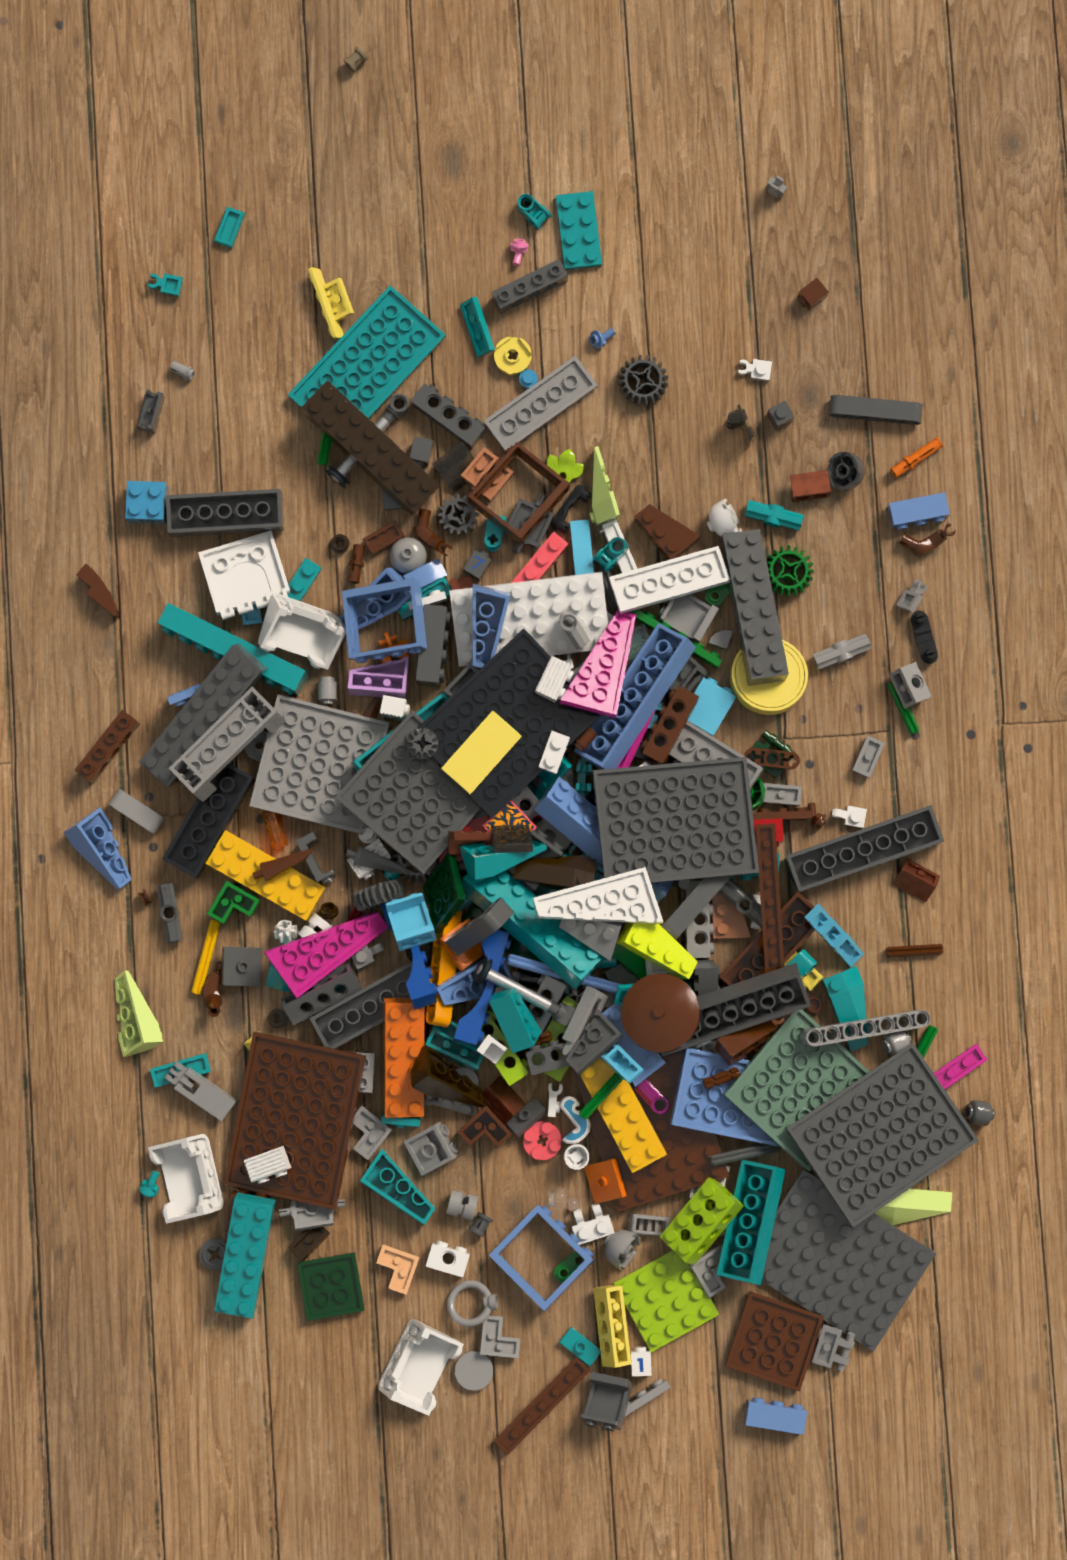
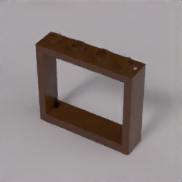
M516 442L514 446L507 448L504 453L505 456L501 460H496L492 466L493 469L481 477L480 484L477 487L473 486L471 488V491L468 493V503L521 545L569 491L570 483L520 443ZM517 456L557 487L518 531L478 500Z

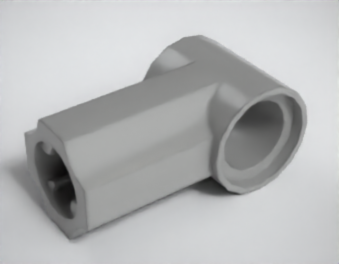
M564 611L560 615V625L576 650L586 646L591 640L579 623L575 613ZM566 617L574 619L570 625L564 624L563 620Z

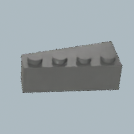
M697 960L698 962L691 975V984L696 997L720 989L718 984V977L720 975L719 965H716L714 960Z

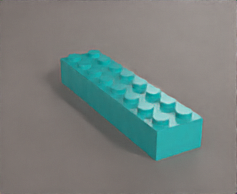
M167 603L158 621L161 627L160 630L170 637L176 635L182 643L188 646L192 643L197 650L204 654L210 652L219 661L232 645L240 644L268 668L261 677L264 679L263 681L273 688L276 685L281 687L282 692L289 696H293V694L298 696L308 677L305 670L170 603Z
M506 870L483 881H477L469 874L462 879L465 895L484 912L492 903L502 897L514 911L502 927L575 990L603 960L604 957L561 929L559 927L561 919L538 918L533 904V898L537 896L518 880H514L513 876Z

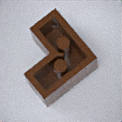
M487 1105L457 1131L470 1146L484 1133L497 1147L512 1135L509 1129Z

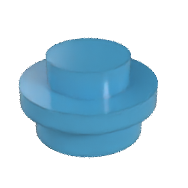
M530 369L524 370L519 375V383L527 389L538 381L537 374Z

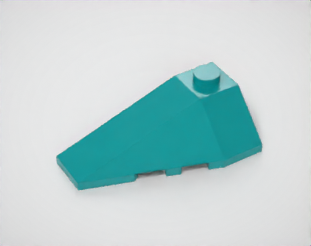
M857 966L821 980L838 1023L866 1018L864 983ZM866 1023L863 1025V1031L865 1033L867 1032ZM848 1026L845 1028L846 1036L850 1033ZM868 1037L846 1041L850 1052L868 1045Z

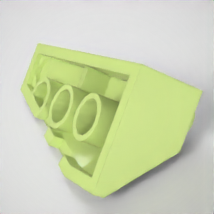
M596 446L594 447L592 512L589 515L592 524L595 523L598 528L615 519L619 522L620 513L613 491L610 492V481L608 476L605 475V466L599 447Z
M129 971L122 972L115 977L116 1002L120 1005V1014H117V1021H121V1032H118V1039L123 1057H128L155 1048L163 1042L159 1024Z
M910 1188L876 1211L875 1214L890 1224L897 1225L951 1212L952 1192Z

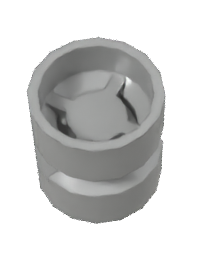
M452 1190L446 1214L455 1217L461 1215L463 1219L473 1221L479 1196L471 1194L464 1196L463 1192Z

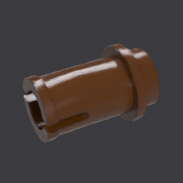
M588 727L582 736L575 740L574 746L583 752L587 750V746L598 734Z

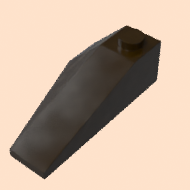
M579 855L527 859L516 865L513 879L560 891L593 882L597 860Z
M424 1045L411 1070L412 1088L429 1096L483 1107L482 1090L467 1076L462 1077L459 1075L453 1064L449 1066L443 1061L444 1056Z

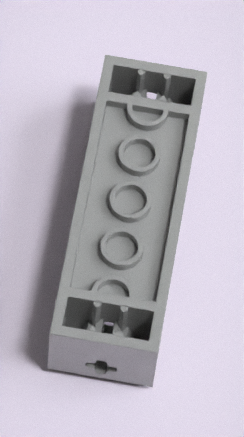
M251 687L169 769L197 798L204 802L217 789L210 781L264 728L273 734L286 720Z

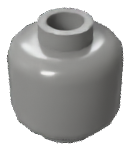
M904 1031L885 1034L881 1041V1046L886 1054L893 1056L910 1045L911 1037L908 1032Z

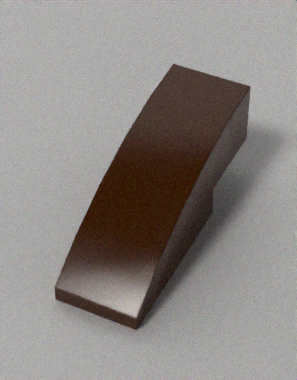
M85 564L76 575L90 587L86 594L118 620L120 615L111 592L98 574L89 565Z

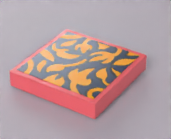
M512 800L492 819L490 818L482 825L487 832L492 833V837L493 833L528 832L529 835L532 830L537 828Z

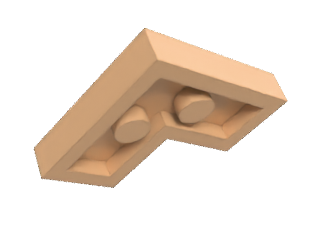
M383 1244L376 1263L394 1269L388 1289L407 1295L420 1257Z

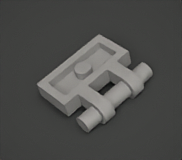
M823 1324L812 1363L831 1368L834 1361L838 1363L837 1369L844 1371L846 1365L849 1364L850 1351L854 1348L855 1334L848 1332L846 1338H841L842 1330ZM838 1345L843 1347L841 1354H836Z

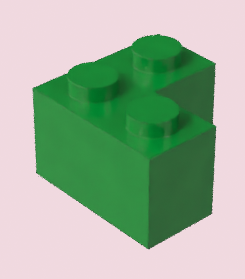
M226 881L207 915L226 925L235 908L253 917L262 901Z

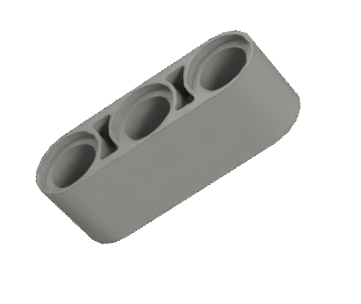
M121 789L117 790L109 802L110 806L154 835L165 820L164 817Z

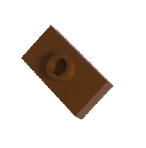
M395 520L363 538V542L370 554L374 556L393 545L399 539L405 538Z

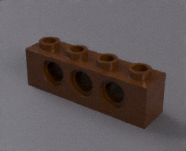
M680 686L676 690L673 689L668 697L671 701L667 707L663 706L659 714L661 717L659 723L655 722L650 730V733H652L649 740L646 739L641 747V750H643L642 756L659 765L664 764L699 700V696ZM680 704L684 709L682 712L676 713L672 709L673 706ZM666 721H672L675 726L673 729L667 730L663 725ZM657 738H663L665 744L659 747L655 745L654 741Z
M121 710L76 767L75 771L93 784L140 723Z

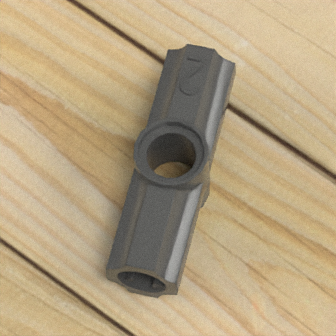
M729 879L718 892L735 905L741 914H745L762 928L761 904L756 901L752 894L746 893L734 881ZM742 900H748L750 907H744Z
M174 884L157 886L166 943L182 941L180 912L177 907ZM168 908H173L175 911L172 918L165 916V911Z

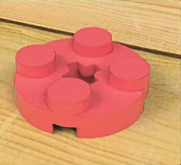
M538 1121L524 1133V1148L534 1159L548 1160L554 1157L561 1148V1134L558 1128L550 1122ZM542 1135L548 1138L545 1146L537 1144L538 1136Z

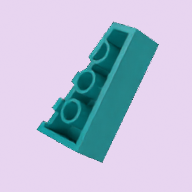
M381 1149L361 1178L360 1183L424 1226L436 1208L387 1153Z

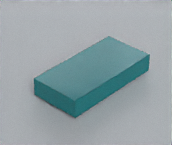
M227 206L214 243L232 249L245 213Z

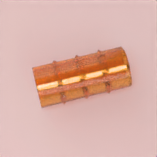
M269 811L262 812L272 849L275 850L288 846L280 814Z

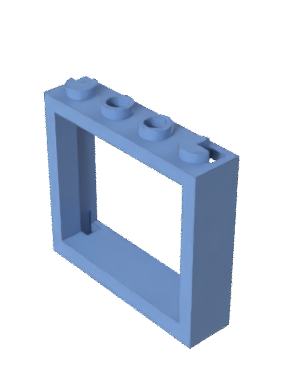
M409 578L342 591L349 659L356 661V663H366L367 659L383 660L385 656L400 657L406 652L418 654L421 653V650L427 649L419 580ZM411 590L416 643L360 652L355 601Z
M537 1205L489 1256L543 1311H547L595 1260L592 1258L594 1254L587 1247L583 1249L578 1244L580 1240L573 1233L569 1235L564 1230L566 1226L559 1219L555 1221L550 1216L552 1212L545 1205L543 1207ZM538 1214L585 1259L547 1300L500 1255Z

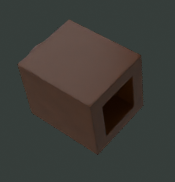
M816 278L799 291L798 301L804 308L807 307L808 310H811L827 297L829 291Z

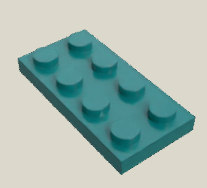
M593 191L556 195L565 270L602 266Z

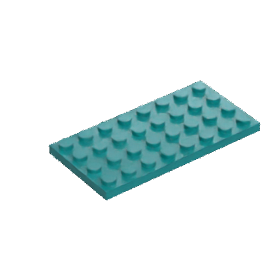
M390 285L291 390L288 397L299 407H302L328 380L370 419L445 339L446 334Z

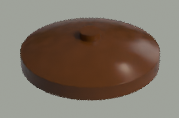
M652 974L641 978L628 990L622 1002L621 1019L625 1032L635 1044L650 1052L666 1053L681 1048L693 1037L700 1021V1006L694 991L683 980L669 974Z

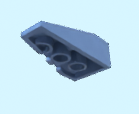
M394 567L386 568L369 586L404 580V578ZM411 590L356 600L358 630L399 610L411 598ZM343 613L339 618L345 626V617Z
M99 807L63 833L74 849L119 890L132 879L124 858L119 854L117 848L119 846L118 841L114 840L111 832L113 829L112 824L101 807Z
M484 955L466 969L457 972L436 987L443 1005L481 998L487 980L485 979L480 985L477 984V981L473 983L472 980L474 972L484 958ZM505 963L504 968H499L498 973L513 979Z

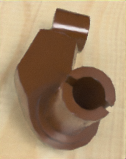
M419 509L417 525L413 527L414 534L430 548L444 556H448L445 554V549L447 547L452 549V547L435 535L428 527L431 511Z
M949 523L945 526L944 531L939 529L920 541L904 533L899 544L914 551V555L920 557L937 548L947 539V536H953L956 529L953 532H948L947 528L952 525Z
M222 961L217 963L216 972L211 971L203 985L204 1004L208 1008V1014L211 1017H217L218 1013L220 1014L222 997L219 986L221 983Z

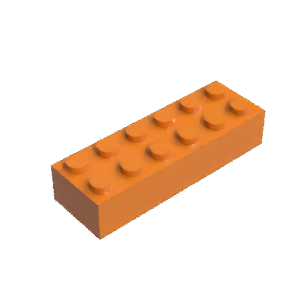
M383 998V1113L385 1118L424 1117V1093L412 1088L411 1070L424 1046L425 1006L414 1009L411 998Z

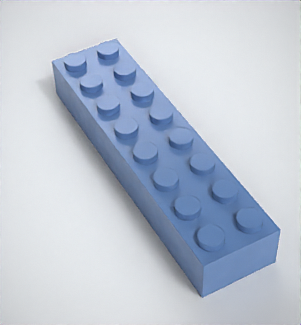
M658 623L624 675L616 717L601 715L590 726L598 735L587 746V750L581 752L576 748L574 751L583 760L601 770L617 768L695 650L694 644L687 637Z
M558 777L545 791L533 810L588 856L597 860V863L602 866L596 806L573 789L568 782ZM673 881L651 883L657 903L666 896Z

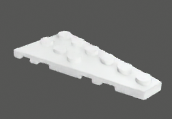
M646 867L533 898L537 916L541 919L663 924Z

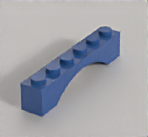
M382 904L381 907L388 928L393 932L386 905ZM423 945L410 948L413 961L411 974L406 985L414 1009L437 1002L435 995L438 994L435 983L431 984L430 979L433 978L430 967L426 968L424 964L428 960L425 951L421 952L419 948Z
M497 930L485 938L481 945L484 957L487 956L488 961L490 959L493 960L491 969L496 972L499 971V968H504L506 958L503 957L505 950H509L512 940L508 938V932ZM487 980L483 994L476 1006L467 1015L459 1019L454 1036L455 1042L476 1047L477 1043H482L484 1032L481 1029L483 1024L487 1025L490 1013L486 1012L488 1005H490L489 1000L493 996V988H498L496 984Z

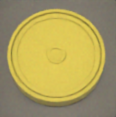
M784 640L783 645L789 672L786 681L748 686L741 650L737 653L731 666L730 684L734 695L737 696L736 698L744 707L762 715L783 713L791 709L805 691L808 681V670L805 660L793 645Z

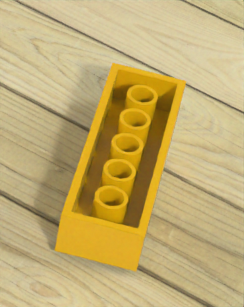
M225 830L206 864L308 922L327 888L293 868L285 870L269 881H265L264 877L255 880L252 873L261 869L260 863L271 861L275 858Z
M599 1058L580 1076L593 1097L615 1072ZM623 1079L601 1103L598 1109L631 1172L634 1173L667 1155V1152L632 1086Z

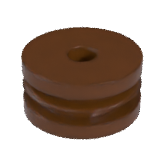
M143 889V892L138 893L145 906L149 902L152 903L145 889Z

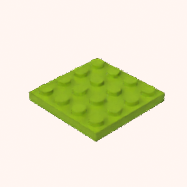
M673 1250L613 1282L614 1285L622 1286L624 1303L651 1352L719 1315L711 1298H708L688 1263L684 1262Z

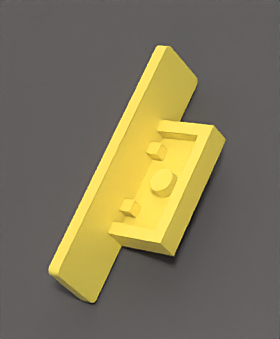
M311 267L308 269L310 273L309 279L315 287V295L321 304L322 315L328 323V332L333 339H340L344 334L339 321L354 314L342 278H337L325 284L321 270Z

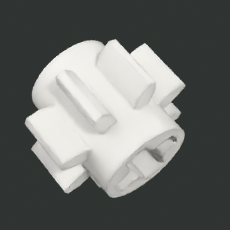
M282 920L274 926V937L279 939L280 943L287 944L294 941V938H297V925H292V921Z

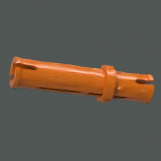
M935 437L910 456L903 457L901 462L890 468L892 475L898 478L909 469L913 470L915 465L943 447L940 439Z

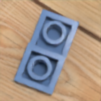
M438 558L404 575V578L419 580L421 588L448 575Z

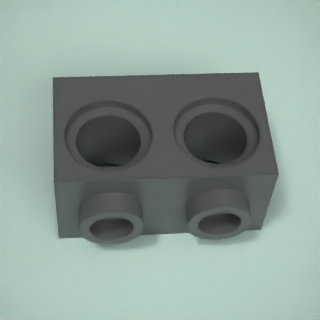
M559 1040L549 1042L548 1047L540 1048V1045L530 1047L529 1052H526L531 1075L569 1066L565 1060L567 1056L563 1053L558 1061L551 1058L552 1050L559 1049L562 1052L564 1043L560 1044ZM533 1055H542L543 1062L541 1065H534L532 1063Z

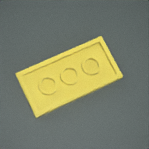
M492 711L444 764L441 770L467 793L471 794L522 736Z

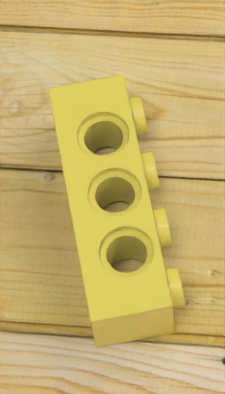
M620 1285L593 1288L602 1367L616 1368L631 1365L623 1288Z

